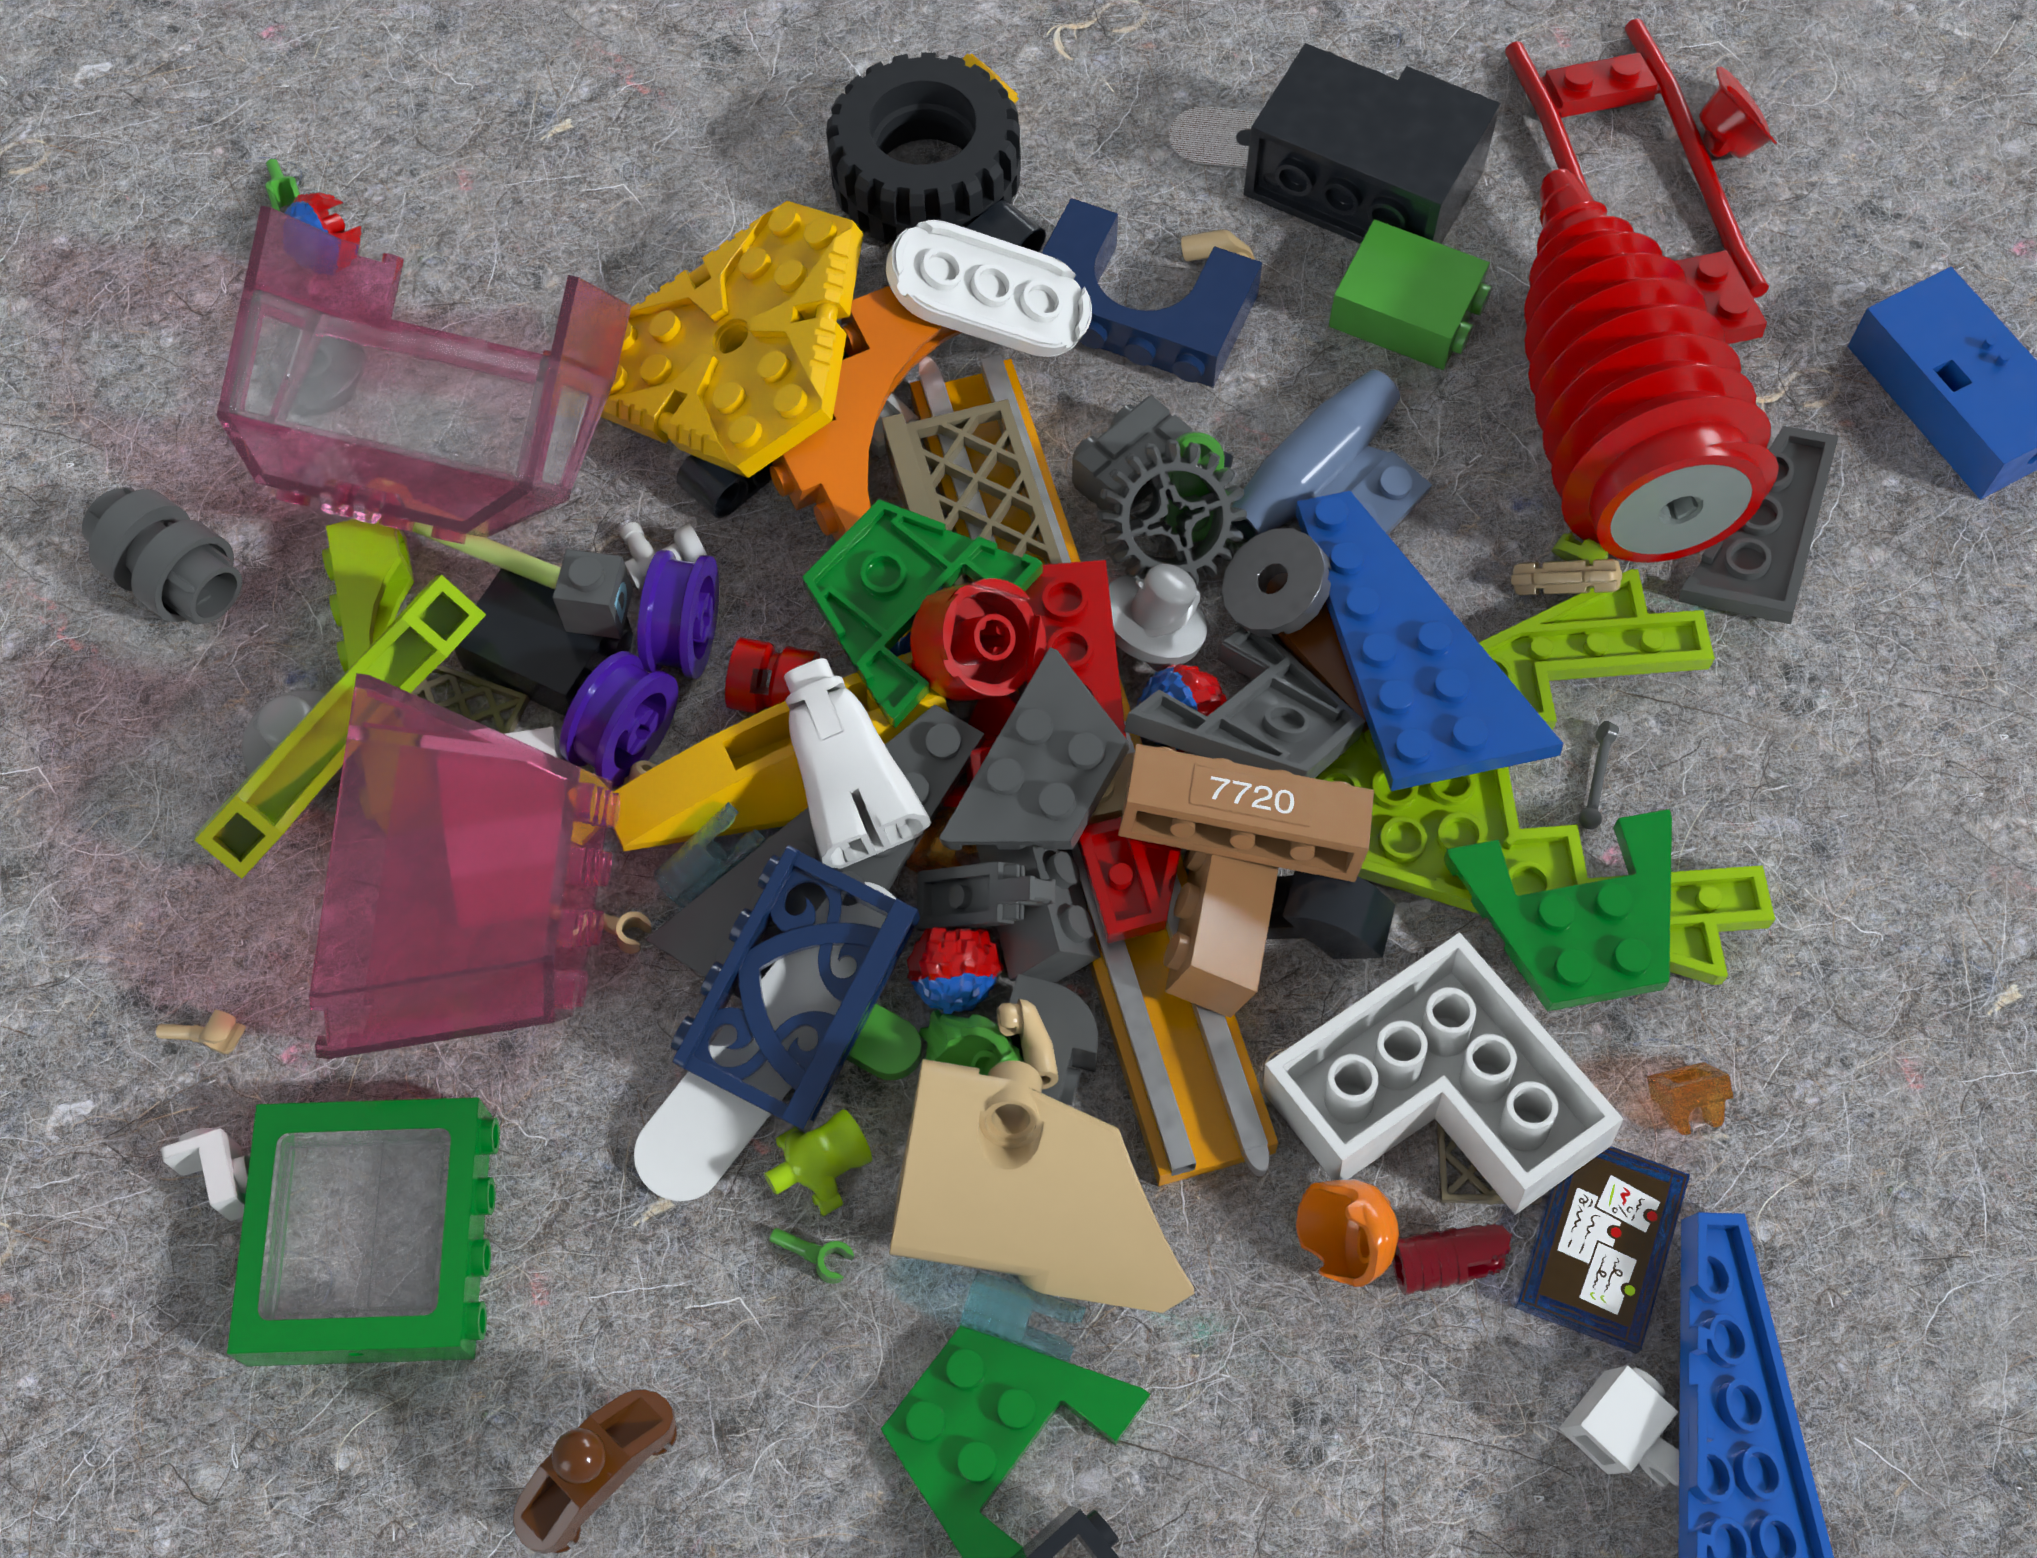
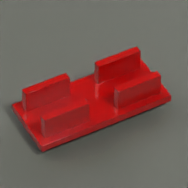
M1106 560L1043 565V573L1025 593L1030 598L1026 601L1032 608L1035 616H1041L1045 627L1046 649L1044 656L1050 647L1058 650L1126 738Z

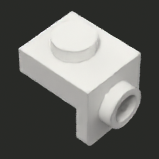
M221 1128L195 1129L181 1135L179 1142L161 1148L163 1162L181 1176L203 1170L210 1206L229 1221L243 1217L250 1158L247 1155L242 1156L240 1145Z

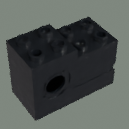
M1305 43L1251 126L1243 195L1359 244L1362 243L1374 219L1442 244L1484 171L1501 103L1408 66L1405 67L1397 80L1377 70L1367 68L1337 56L1332 52Z

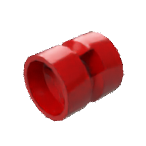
M740 637L733 648L729 660L725 683L726 707L757 714L766 707L770 708L784 702L790 695L784 675L796 667L820 659V653L786 646L781 653H778L774 644L770 642ZM771 670L769 687H766L768 671Z

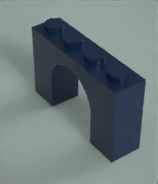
M1071 198L1046 243L1042 254L1056 258L1066 264L1076 274L1074 280L1079 284L1081 290L1085 286L1092 304L1091 322L1079 342L1092 349H1103L1126 357L1137 365H1149L1175 374L1186 382H1198L1214 388L1258 296L1263 262L1214 246L1193 289L1184 299L1172 306L1159 310L1131 309L1109 298L1098 284L1117 247L1118 213Z

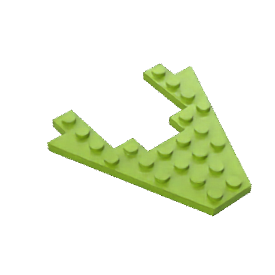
M1630 569L1622 573L1620 588L1615 592L1595 593L1593 587L1589 593H1580L1479 642L1552 730L1555 727L1557 718L1549 681L1707 670L1715 659L1704 610L1648 614L1638 569ZM1370 730L1365 733H1361L1358 741L1315 777V779L1330 782L1341 781L1352 786L1374 790L1369 850L1358 874L1359 877L1479 914L1470 902L1472 896L1458 876L1453 877L1447 869L1444 856L1447 849L1494 840H1499L1516 895L1622 877L1588 878L1578 825L1520 829L1508 767L1390 791ZM1763 865L1671 872V973L1711 985H1721L1726 980L1728 973L1718 932L1767 929L1775 921Z

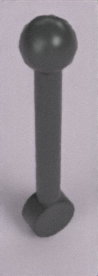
M1609 721L1602 722L1596 731L1595 738L1599 741L1587 808L1583 809L1579 814L1581 826L1590 830L1596 829L1602 822V816L1598 811L1610 746L1616 740L1619 733V727Z

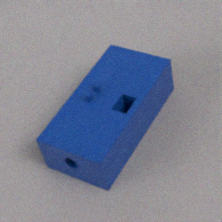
M1952 266L1866 309L1847 347L1980 500L2037 470V360Z

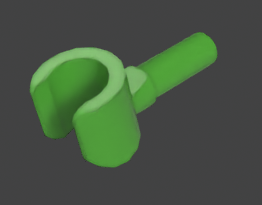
M269 159L266 162V167L271 180L265 183V187L273 212L278 214L281 213L280 208L291 205L294 199L300 195L295 178L284 176L276 159Z
M777 1227L770 1236V1242L816 1264L818 1276L826 1283H839L844 1278L842 1275L826 1268L824 1258L827 1255L837 1253L845 1259L851 1261L854 1259L851 1247L844 1242L831 1241L822 1247L813 1242L809 1243Z

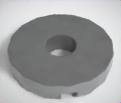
M1293 528L1271 529L1254 536L1237 550L1225 570L1222 585L1225 608L1244 630L1259 637H1273L1271 634H1278L1283 631L1286 634L1298 631L1317 616L1329 596L1331 582L1328 580V567L1331 569L1329 558L1309 535ZM1280 573H1288L1287 582L1281 590L1273 594L1266 593L1267 585L1274 576Z

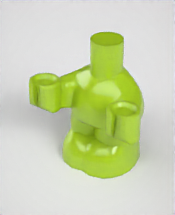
M842 1109L825 1124L806 1134L799 1131L797 1127H793L777 1136L775 1139L776 1144L779 1148L783 1149L785 1161L765 1172L764 1176L775 1195L796 1183L815 1192L812 1195L813 1203L815 1206L818 1205L820 1215L826 1216L843 1206L835 1179L851 1168H860L872 1162L873 1158L860 1127L847 1110Z

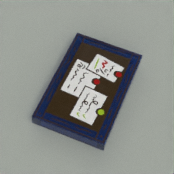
M1610 1146L1550 1189L1514 1308L1632 1353H1639L1645 1340L1690 1174Z

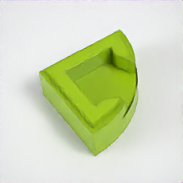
M1573 533L1562 534L1551 550L1552 553L1565 561L1589 560V565H1593V560L1608 559V552L1600 544L1590 539L1584 540L1581 543L1575 539L1576 537Z

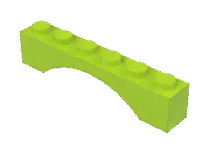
M391 509L326 526L329 548L322 549V559L328 577L331 581L335 580L337 593L329 595V603L337 626H342L344 640L337 642V653L345 673L395 620L401 603L414 584L407 538L398 525ZM394 710L354 752L358 767L361 771L365 770L368 786L360 788V798L365 815L369 821L376 819L389 838L445 824L438 755L431 745L412 733L405 726Z
M436 575L195 833L194 841L243 879L363 742L450 655L486 614L443 575Z

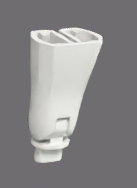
M824 658L813 660L788 671L784 675V679L790 691V695L785 700L790 709V737L804 783L811 825L821 862L832 868H844L922 835L923 831L931 824L926 810L911 784L887 750L867 711L858 698L846 688L843 678L833 675L828 660Z

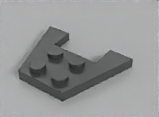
M1241 627L1223 641L1217 660L1248 676L1253 681L1209 716L1201 714L1165 692L1158 690L1128 713L1124 729L1126 732L1198 756L1212 759L1224 758L1238 764L1269 770H1285L1294 775L1315 778L1360 739L1365 720L1271 637H1259Z

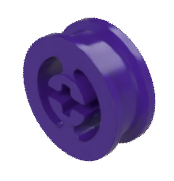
M659 550L654 555L642 589L637 627L638 656L646 672L660 671L663 666L681 668L686 678L698 679L704 672L715 636L719 607V573L714 557L701 555L696 562L676 560L674 553L669 550Z
M628 651L617 652L609 656L587 677L567 711L559 740L562 758L577 767L591 765L595 768L597 778L610 787L622 785L624 778L629 776L631 766L638 761H648L664 739L677 706L678 684L676 679L664 671L646 672L640 658Z

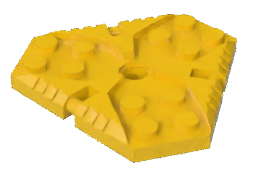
M785 201L749 224L750 227L748 229H742L736 233L734 239L731 241L726 240L719 245L720 248L717 251L712 250L702 257L704 261L702 265L692 272L688 270L682 271L674 277V281L662 285L660 291L657 293L652 292L645 297L643 303L638 302L606 327L589 406L600 417L665 444L670 439L679 450L746 478L751 477L832 421L847 336L837 323V319L850 317L863 233L853 220L791 201Z

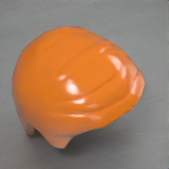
M1356 1179L1316 1182L1306 1189L1305 1194L1302 1196V1201L1299 1203L1296 1220L1298 1239L1301 1248L1316 1255L1324 1263L1323 1267L1319 1268L1318 1273L1320 1275L1353 1287H1363L1380 1277L1391 1265L1399 1238L1398 1222L1390 1201L1376 1186Z

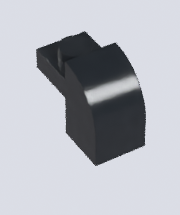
M1294 871V875L1277 876L1266 940L1308 938L1332 959L1383 958L1396 905L1373 884L1357 876L1355 882Z

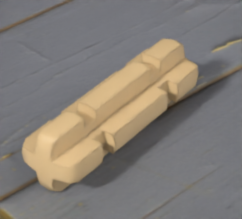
M1615 559L1593 560V565H1589V560L1543 562V567H1539L1538 562H1524L1515 565L1513 575H1511V584L1514 587L1515 593L1521 596L1540 594V589H1543L1545 595L1589 593L1591 587H1594L1595 593L1615 592L1620 588L1622 580V570H1620L1619 562Z

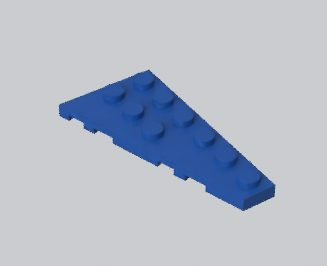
M1351 491L1297 501L1296 517L1301 532L1309 535L1329 558L1331 569L1328 567V580L1331 582L1329 596L1325 602L1390 791L1561 755L1564 743Z
M1698 1212L1681 1219L1678 1558H1834L1745 1213Z

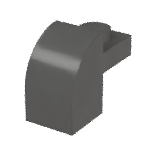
M1018 974L1009 1003L1016 1004L1018 999H1023L1036 1006L1054 1049L1058 1082L1048 1089H1043L1041 1093L1072 1106L1081 1075V1070L1072 1067L1091 1072L1096 1071L1098 1029L1094 1016L1087 1004L1070 989L1054 982ZM1019 1034L1009 1036L1013 1041V1045L1019 1049V1053L1023 1054Z

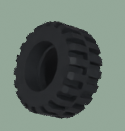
M921 52V57L908 58L907 54L894 56L892 63L883 65L880 61L870 66L866 70L865 77L862 78L857 75L845 87V94L841 93L831 108L832 116L827 120L826 136L832 186L836 193V200L841 210L849 215L850 220H853L860 230L865 232L870 229L871 237L888 244L890 240L896 241L897 237L907 228L916 227L919 222L928 220L945 221L966 228L995 203L1006 200L1012 204V198L1018 192L1021 171L1018 112L1015 103L1008 98V91L996 79L990 81V74L976 64L970 68L965 66V61L962 58L949 55L948 59L937 58L936 53ZM923 139L945 141L962 149L958 154L947 160L925 165L904 163L887 155L898 146Z

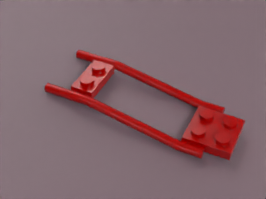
M1636 18L1629 21L1625 26V32L1637 53L1546 70V74L1543 77H1540L1522 42L1515 41L1509 44L1505 49V55L1540 120L1558 169H1567L1577 175L1588 191V186L1561 118L1651 101L1655 99V94H1661L1725 251L1676 260L1675 262L1684 270L1687 283L1697 288L1704 296L1707 312L1720 322L1724 330L1725 343L1733 344L1762 338L1767 321L1754 298L1764 295L1768 291L1769 285L1747 248L1681 87L1643 21Z

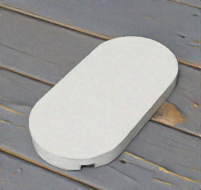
M928 220L919 222L916 227L904 230L897 237L887 256V280L898 301L915 316L949 329L1031 355L1051 357L1061 355L1072 349L1085 334L1091 322L1092 304L1085 286L1081 290L1079 284L1074 280L1076 274L1066 264L1051 256L949 222Z

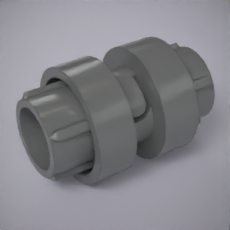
M129 487L112 489L99 496L88 508L82 522V534L84 539L89 542V557L92 565L121 588L133 591L138 601L164 620L169 622L188 620L196 625L210 623L223 616L237 600L242 587V576L233 567L234 554L231 545L203 523L190 520L186 511L160 492L152 489L135 491Z

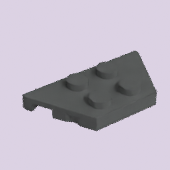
M1050 647L940 835L939 839L944 847L950 850H962V845H996L998 850H1021L1030 845H1037L1043 849H1074L1130 748L1128 740L1058 650Z

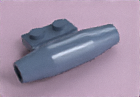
M1370 370L1320 404L1261 463L1243 489L1244 497L1235 501L1231 506L1246 510L1247 518L1242 521H1231L1232 527L1244 534L1243 538L1249 541L1261 533L1271 529H1278L1296 516L1297 501L1351 491L1388 535L1429 493L1432 487L1428 480L1392 450L1387 452L1368 446L1400 400V393L1395 383L1384 373L1378 370Z

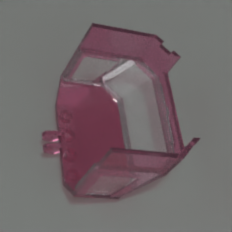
M261 205L216 414L257 484L277 488L275 498L277 500L309 507L311 497L319 498V506L323 512L352 517L366 523L376 524L379 520L380 525L413 532L415 522L433 526L431 537L459 544H465L467 534L487 538L569 501L572 487L615 381L631 310L630 304L580 277L568 275L551 351L543 350V354L496 344L475 337H466L392 320L404 263L403 258L383 253L382 262L359 256L357 255L359 244L342 240L278 210Z

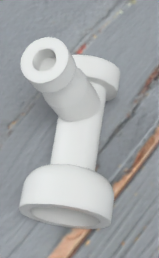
M632 522L622 527L620 536L624 543L628 545L633 557L624 562L626 569L640 592L643 589L649 565L656 553L644 537V532L640 525ZM690 523L677 529L674 533L675 543L662 549L672 551L676 560L696 562L701 555H707Z

